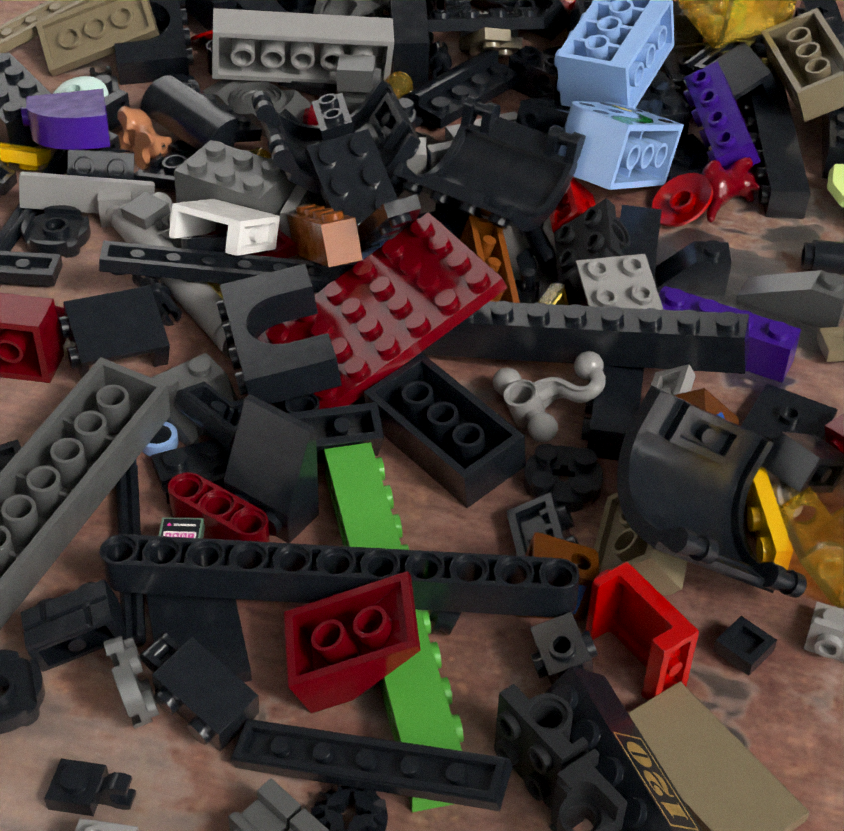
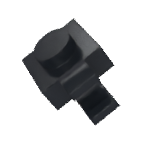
M61 758L44 800L48 810L94 816L98 804L122 810L131 809L136 796V790L129 788L132 781V776L121 772L109 774L107 766L104 764Z

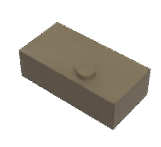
M818 8L761 31L768 59L804 122L844 107V48Z

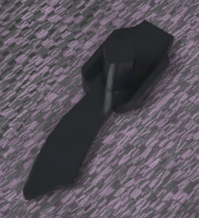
M526 248L516 257L521 275V282L517 279L515 280L520 303H541L543 282L540 280L535 282V258L532 250Z

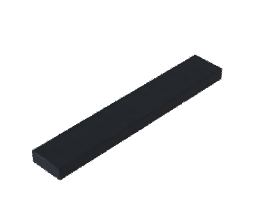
M246 719L230 758L235 768L494 811H500L513 767L510 759L505 757Z

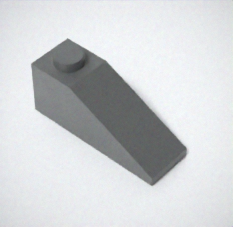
M822 270L749 276L739 291L736 300L820 328L839 327L844 318V277Z

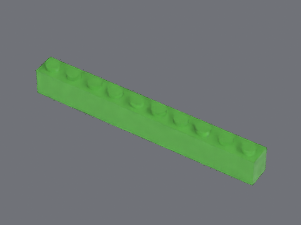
M371 442L324 449L325 478L343 546L409 550L408 544L401 545L400 538H402L403 533L399 514L392 515L391 509L394 508L392 490L390 485H383L382 481L385 480L384 463L382 457L375 458ZM415 609L421 651L378 682L393 741L462 751L460 742L464 740L463 727L459 714L452 715L449 705L452 704L451 686L447 677L441 678L438 669L442 666L441 654L438 643H430L428 634H431L428 610ZM408 796L412 812L453 805L452 803Z

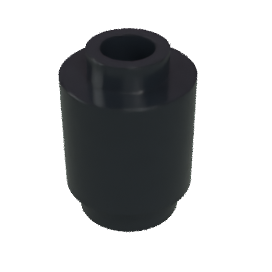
M813 240L812 243L805 242L801 254V269L809 271L822 270L843 276L844 242Z

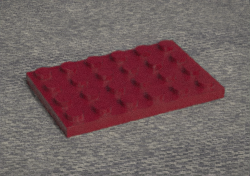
M428 212L315 294L318 314L274 325L258 337V340L269 344H285L328 333L337 358L342 386L313 394L319 399L320 409L349 406L363 396L364 391L405 365L506 290L507 286L500 275Z

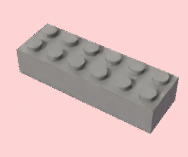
M213 8L212 79L291 83V81L337 84L339 55L347 54L376 56V68H381V79L389 83L394 50L393 18Z

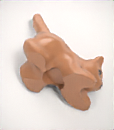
M122 106L118 110L117 119L122 125V130L114 134L119 136L120 148L133 150L135 153L134 160L139 168L145 170L150 166V158L154 159L157 155L164 157L169 153L167 151L168 145L173 142V139L168 136H159L152 127L151 119L143 110Z

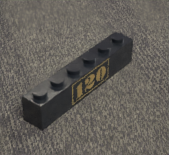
M571 666L545 693L558 695L569 703L573 711L569 741L573 744L584 737L588 741L587 750L590 752L596 749L600 753L598 765L595 768L627 801L623 826L620 831H702L606 677Z

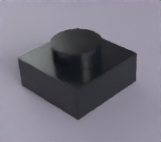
M740 616L715 640L713 651L749 676L774 652L777 639L743 616Z

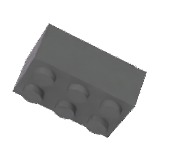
M210 140L174 170L177 203L217 199L279 216L295 188V183L288 180L285 171L278 168L274 164L273 159L264 158L252 154L250 151L225 145L219 141Z

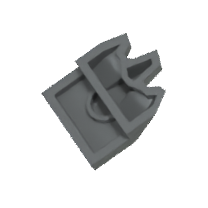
M207 353L151 377L168 385L171 416L166 422L176 427L178 440L187 446L199 443L201 435L214 438L175 408L174 401L178 390L205 381L230 402L238 400L228 375Z

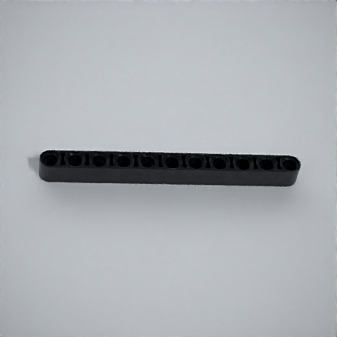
M130 534L109 537L102 543L99 550L108 585L114 591L126 593L312 603L408 571L412 579L414 603L417 610L556 618L569 612L573 613L578 603L579 570L574 563L562 558Z

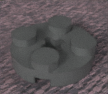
M122 635L104 641L106 655L111 656L114 668H111L117 688L129 718L132 717L134 729L153 722L152 717L159 715L157 702L154 699V692L149 679L140 681L137 675L144 671L133 637L124 640Z

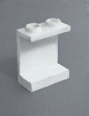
M217 199L173 203L169 218V237L176 239L208 234L216 230V222L228 225L225 253L239 256L276 249L280 216Z

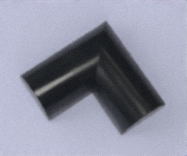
M204 381L178 390L174 406L221 445L228 448L233 446L245 398L230 402Z

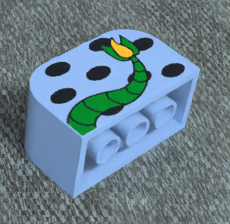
M573 101L565 124L566 132L570 134L577 132L586 136L581 155L577 161L578 165L574 177L608 190L662 186L666 183L684 124L617 103ZM561 145L557 155L565 157L567 147Z

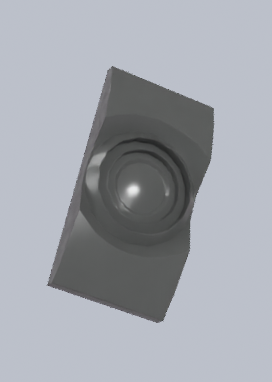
M223 79L202 90L206 94L214 95L220 103L233 107V111L237 114L249 117L253 124L262 129V136L266 138L262 123L257 118L251 101L255 92H267L276 112L281 113L284 109H287L302 123L305 109L311 106V103L295 89L283 91L268 81Z

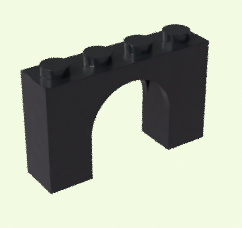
M149 0L156 24L162 25L167 29L161 35L149 40L114 43L120 85L153 82V80L160 78L162 74L171 75L172 72L174 74L183 72L186 76L190 75L189 66L194 65L192 48H186V46L191 45L189 28H183V26H188L186 8L180 9V7L186 6L185 0Z
M305 264L220 285L223 299L216 301L221 322L229 321V323L222 324L227 345L235 344V347L228 348L234 370L242 369V371L235 373L240 395L251 394L268 404L342 386L337 358L328 333L285 344H269L257 340L265 330L274 325L318 314L313 286Z

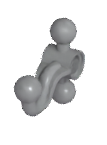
M593 351L582 352L576 357L574 362L576 374L583 380H591L586 386H576L558 377H548L532 382L522 379L515 369L506 367L499 369L494 374L493 387L497 393L504 397L515 425L522 429H528L529 435L535 441L547 442L556 436L558 423L552 415L546 413L545 408L559 398H566L578 403L596 398L603 391L606 383V376L603 372L604 362L600 355Z

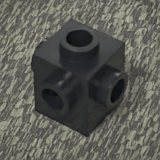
M572 612L530 627L533 642L537 651L530 653L539 678L548 676L552 686L571 666L594 672L591 658L598 656L596 647L589 631L580 633Z

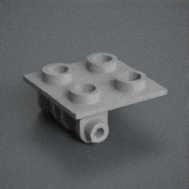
M645 254L576 260L577 270L588 306H617L620 308H655L664 310Z

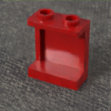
M628 562L612 570L602 571L592 583L585 631H589L592 640L606 632H612L646 667L641 693L646 701H649L680 681L687 686L699 630Z

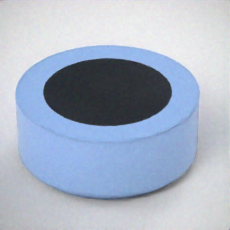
M165 422L142 452L151 457L153 454L177 449L179 441L176 427L169 422Z

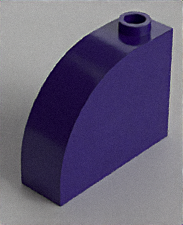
M103 88L27 96L26 107H21L23 125L30 126L32 139L39 145L66 150L111 147Z

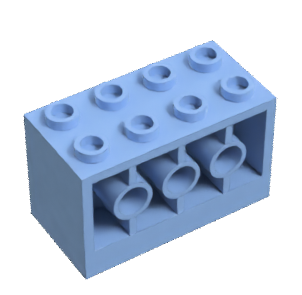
M592 0L591 5L586 12L582 13L578 24L574 30L569 32L567 40L561 49L559 48L556 51L554 57V65L558 70L557 91L560 92L561 105L571 107L573 101L611 102L636 108L674 47L673 0Z

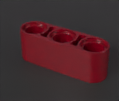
M181 473L169 481L168 493L172 518H204L205 530L203 539L270 542L268 517L261 509L195 473Z

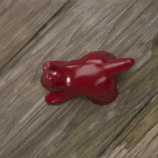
M750 157L737 160L727 170L721 166L718 160L710 161L703 168L701 175L705 176L713 187L712 201L706 213L708 222H713L720 208L734 197L740 196L748 202L754 201L753 193L759 191L760 186L756 183L754 175L748 172L753 165Z

